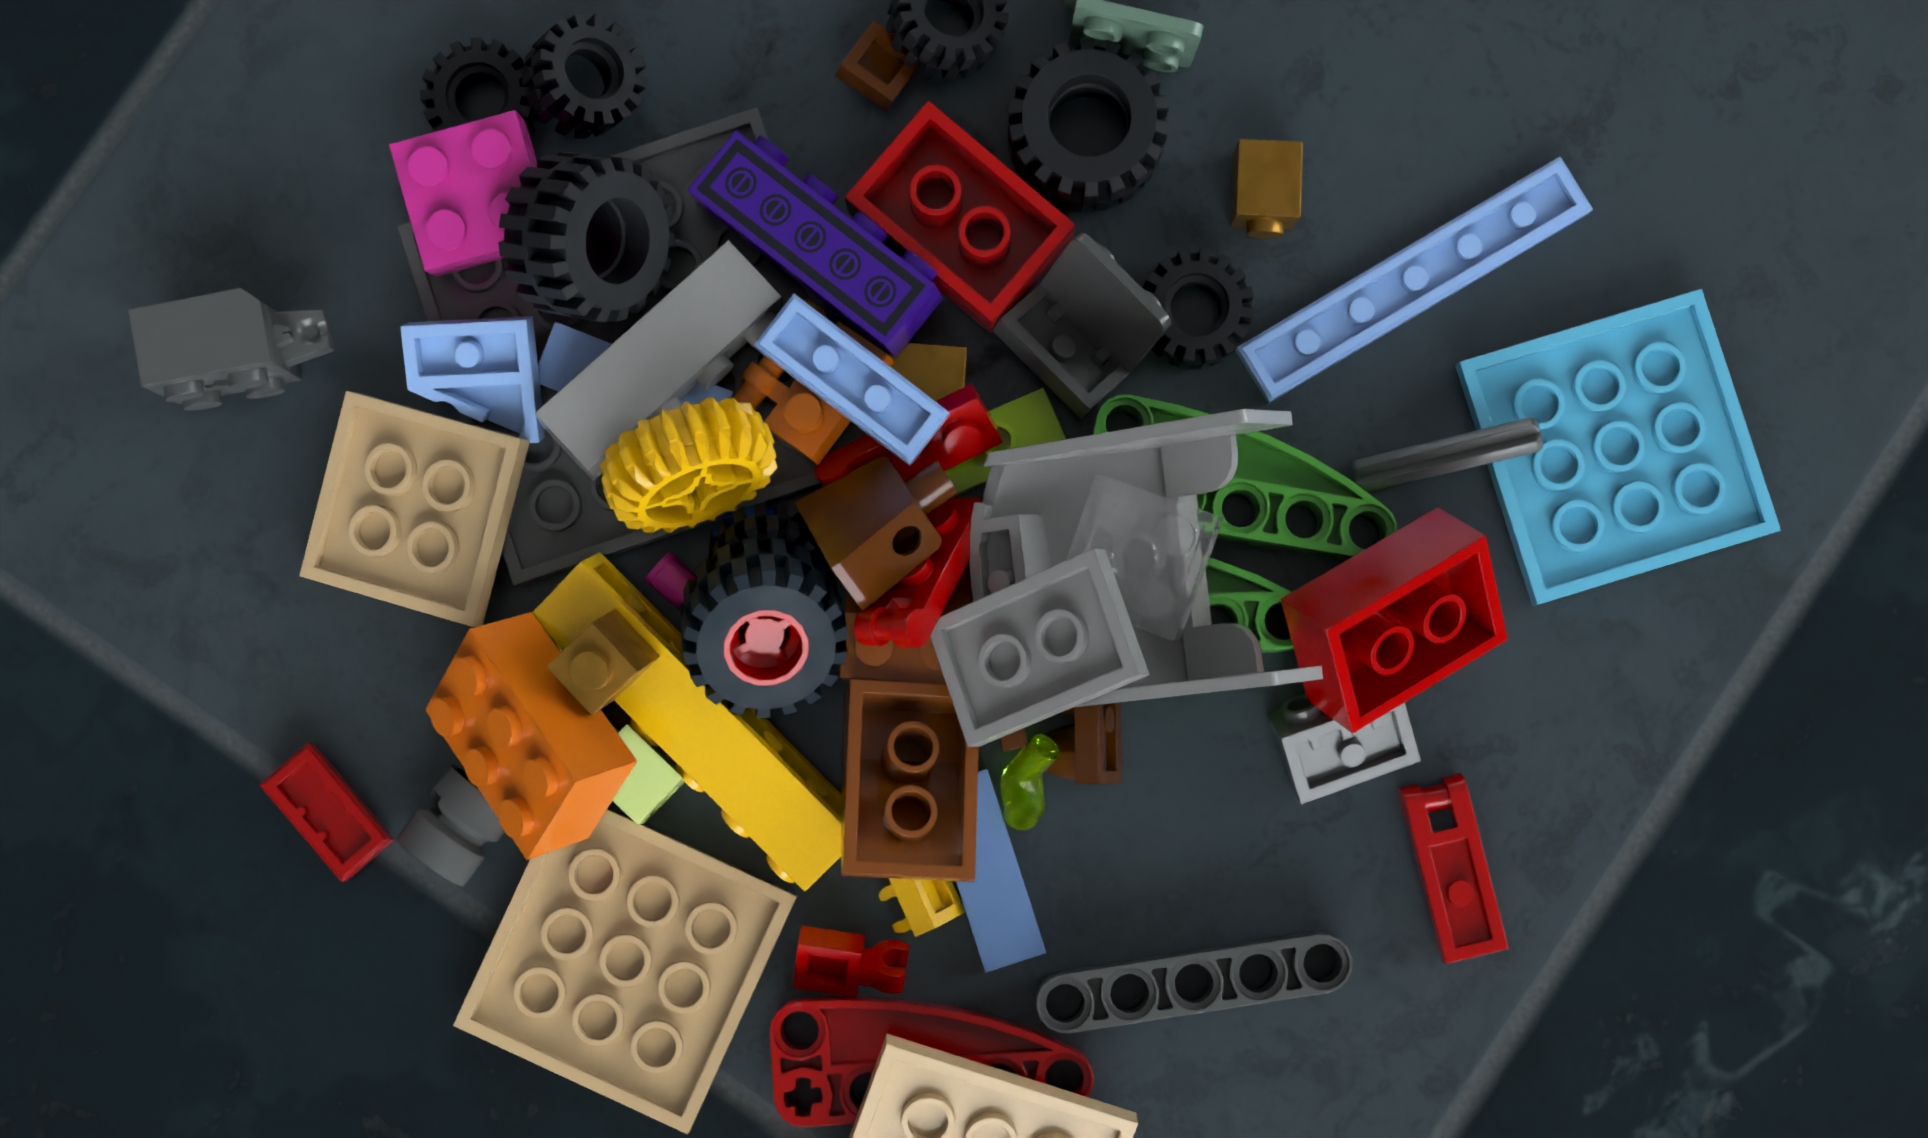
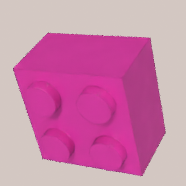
M516 110L389 144L424 271L439 277L507 258L500 256L498 242L504 240L505 228H499L501 213L507 214L510 206L505 198L511 187L519 188L521 186L519 175L526 167L537 168V160L526 121Z

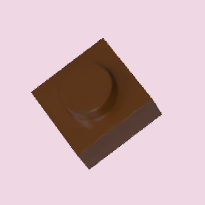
M873 20L841 63L835 76L887 112L919 68L921 62L917 61L912 69L904 64L903 61L909 51L905 48L895 53L891 46L895 35L887 34V29Z

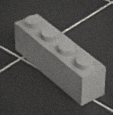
M728 240L543 405L535 415L541 426L594 481L602 474L599 464L606 458L605 450L611 444L619 442L618 436L623 431L636 429L640 419L650 420L660 415L662 409L670 411L681 407L683 403L680 400L698 383L705 390H709L720 382L734 366L730 358L747 342L754 348L756 341L781 311L782 296Z

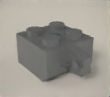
M242 288L128 310L141 386L165 397L167 402L183 404V409L187 411L204 410L223 404L221 396L244 391L247 398L253 399L282 394L285 392V383L302 380L299 363L335 351L331 322L326 312L323 310L276 312Z

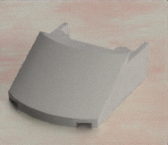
M1240 409L990 452L984 464V467H991L984 490L982 502H974L971 518L969 564L973 602L1093 548L1105 549L1150 675L1075 707L1323 679L1322 666L1264 672L1261 648L1258 639L1250 629L1235 623L1212 625L1197 494L1214 492L1224 488L1233 479L1238 466L1237 434L1293 425L1291 411Z

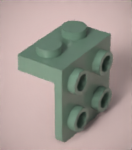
M1064 0L1063 5L1065 8L1075 10L1069 42L1079 44L1080 39L1094 38V48L1106 50L1107 42L1111 41L1121 45L1120 53L1131 55L1134 51L1144 59L1143 66L1160 72L1172 73L1178 70V66L1190 67L1204 28L1202 24L1195 21L1104 0Z

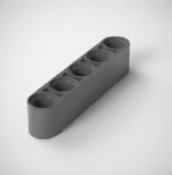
M1308 931L1059 970L1048 974L1039 983L1035 992V1006L1040 1020L1049 1029L1058 1033H1077L1330 993L1340 989L1348 981L1352 972L1353 959L1349 948L1340 939L1321 931ZM1327 944L1333 950L1335 956L1334 968L1324 978L1311 979L1303 967L1306 952L1315 945ZM1263 954L1270 960L1272 975L1263 987L1248 989L1241 983L1239 968L1248 956ZM1199 964L1207 970L1209 976V985L1206 991L1200 997L1194 999H1185L1179 996L1175 989L1177 973L1184 966ZM1125 974H1134L1141 977L1146 986L1143 1001L1131 1009H1123L1116 1006L1110 997L1114 981ZM1061 984H1070L1078 988L1082 994L1080 1010L1074 1016L1067 1019L1053 1016L1046 1008V998L1049 992Z

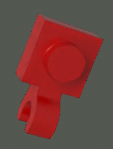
M801 925L793 988L856 997L858 985L873 987L889 994L902 993L906 969L902 968L907 966L910 945L899 940H884L872 948L865 949V935Z

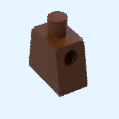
M878 457L795 502V505L831 569L863 611L940 548L943 540L927 514L959 492L937 460L904 481L889 457Z

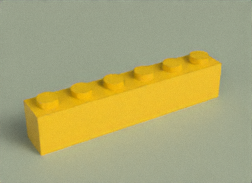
M601 552L581 561L532 613L560 652L592 622L614 609L628 621L660 657L614 701L631 717V727L641 738L651 746H660L677 763L675 768L684 777L682 780L695 791H705L722 808L721 815L726 824L738 835L744 838L750 836L767 854L766 859L771 869L781 879L788 883L795 882L805 892L841 857V793L766 718H756L755 709L746 708L743 715L729 712L726 699L716 705L706 698V685L696 687L690 677L689 664H685L682 634Z

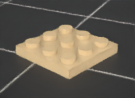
M346 391L299 576L467 626H482L530 440L361 393Z

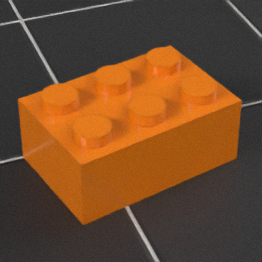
M532 612L469 629L425 709L437 733L444 737L463 765L468 779L480 790L499 818L502 829L513 839L526 860L588 839L637 763L636 758L602 710L591 715L547 668L561 652Z

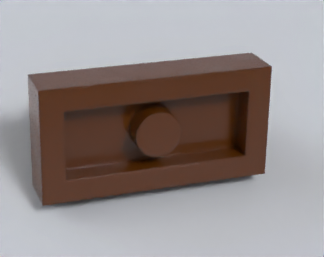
M1121 702L1072 707L1063 711L1067 715L1075 716V724L1063 726L1045 734L1026 751V755L1048 773L1063 779L1076 780V784H1122Z

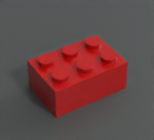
M930 101L922 107L845 196L847 211L852 217L859 211L876 223L888 235L883 243L899 257H902L907 250H910L930 265L938 274L932 281L938 290L990 334L993 332L992 329L999 319L1023 298L1067 247L1070 241L1073 240L1075 224Z
M1438 507L1281 598L1298 667L1322 666L1323 679L1303 682L1308 702L1352 734L1508 640L1486 535Z

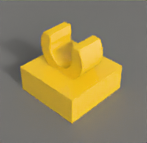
M889 878L891 884L884 887L878 894L881 902L892 897L898 898L906 917L894 923L892 927L897 933H904L912 929L915 937L936 929L966 912L952 881Z

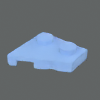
M533 316L408 322L400 326L407 390L434 402L444 401L450 403L459 413L480 422L489 420L519 433L520 438L530 440V443H539L545 438V429L541 426L535 415L542 407Z

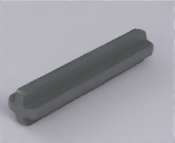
M1529 417L1357 459L1353 462V475L1355 483L1369 493L1539 452L1543 448V438L1539 423L1536 419Z

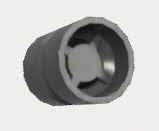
M451 764L430 792L434 803L430 809H417L396 838L410 854L428 868L452 883L463 887L486 858L482 847L485 842H498L505 832L500 825L499 818L477 786L470 782L465 770Z

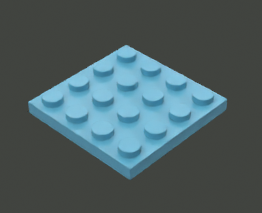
M1702 289L1467 359L1455 365L1476 430L1529 417L1536 419L1541 429L1543 448L1539 452L1487 464L1532 606L1781 531Z

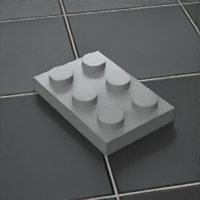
M1093 548L943 615L937 621L930 635L968 747H980L1150 675L1105 549Z

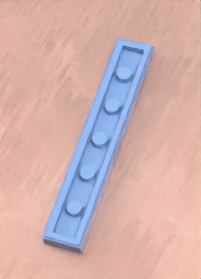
M1558 157L1241 344L1235 351L1268 404L1588 215L1593 208L1562 158Z

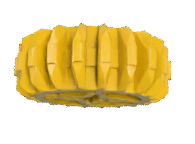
M707 397L701 403L692 405L685 401L679 408L670 411L662 409L660 415L650 420L640 419L636 429L623 431L618 436L619 442L611 444L605 450L606 458L599 464L602 473L603 492L609 508L614 510L618 521L625 522L628 529L638 530L642 528L644 533H654L661 528L665 532L672 533L678 527L689 526V528L693 529L697 523L706 520L715 521L716 516L726 511H736L739 503L753 500L757 496L756 490L765 488L770 483V476L778 468L775 461L777 455L773 447L775 441L769 426L763 422L760 413L754 411L751 403H738L735 398H725L716 402L713 397Z

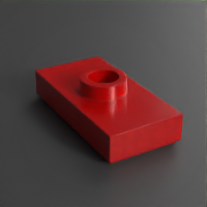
M307 743L259 784L341 882H347L395 840L314 743Z

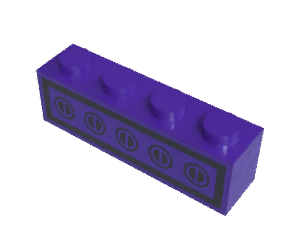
M735 130L687 191L707 212L887 353L896 358L943 300L938 288L932 282L938 275L937 272L910 250H907L902 257H899L883 244V241L888 236L886 232L863 213L857 211L853 218L850 219L833 206L839 197L818 178L808 173L801 181L784 168L790 159L769 140L759 135L754 143H752Z

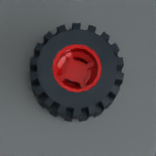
M757 537L742 539L744 550L734 553L729 544L717 549V562L712 563L705 558L696 567L697 580L688 579L683 590L684 603H680L685 664H689L690 677L696 687L706 685V698L716 705L726 699L729 712L743 715L746 708L755 709L756 718H770V709L782 707L784 715L798 711V701L805 699L811 705L821 698L820 684L832 687L839 677L837 664H845L848 652L845 640L848 639L840 591L836 580H831L829 568L821 559L812 565L810 550L797 544L791 554L786 550L785 539L771 537L769 548H758Z

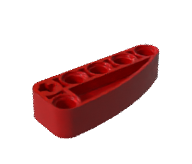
M806 996L789 1000L781 1006L771 1021L770 1047L774 1102L776 1110L783 1120L793 1126L815 1127L854 1124L861 1103L853 1095L852 1082L860 1074L873 1072L886 1034L988 1066L1005 1064L1012 1068L1017 1075L1045 1084L1046 1071L1051 1064L1062 1059L1071 1060L1081 1068L1082 1075L1078 1086L1070 1092L1088 1097L1093 1089L1094 1076L1092 1068L1081 1050L1034 1028L992 1014L948 1004L893 997ZM796 1011L807 1012L812 1015L818 1024V1038L808 1045H796L791 1042L785 1035L783 1028L786 1016ZM800 1078L811 1079V1088H821L823 1096L815 1098L811 1109L799 1108V1099L790 1100L788 1092L795 1090Z

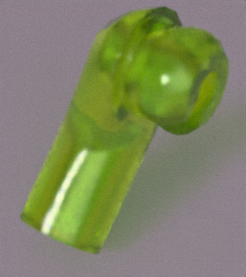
M1043 734L1035 735L1004 769L1000 778L1004 819L1011 828L1025 831L1031 829L1044 813L1045 797L1042 774L1058 758L1059 749L1051 738Z

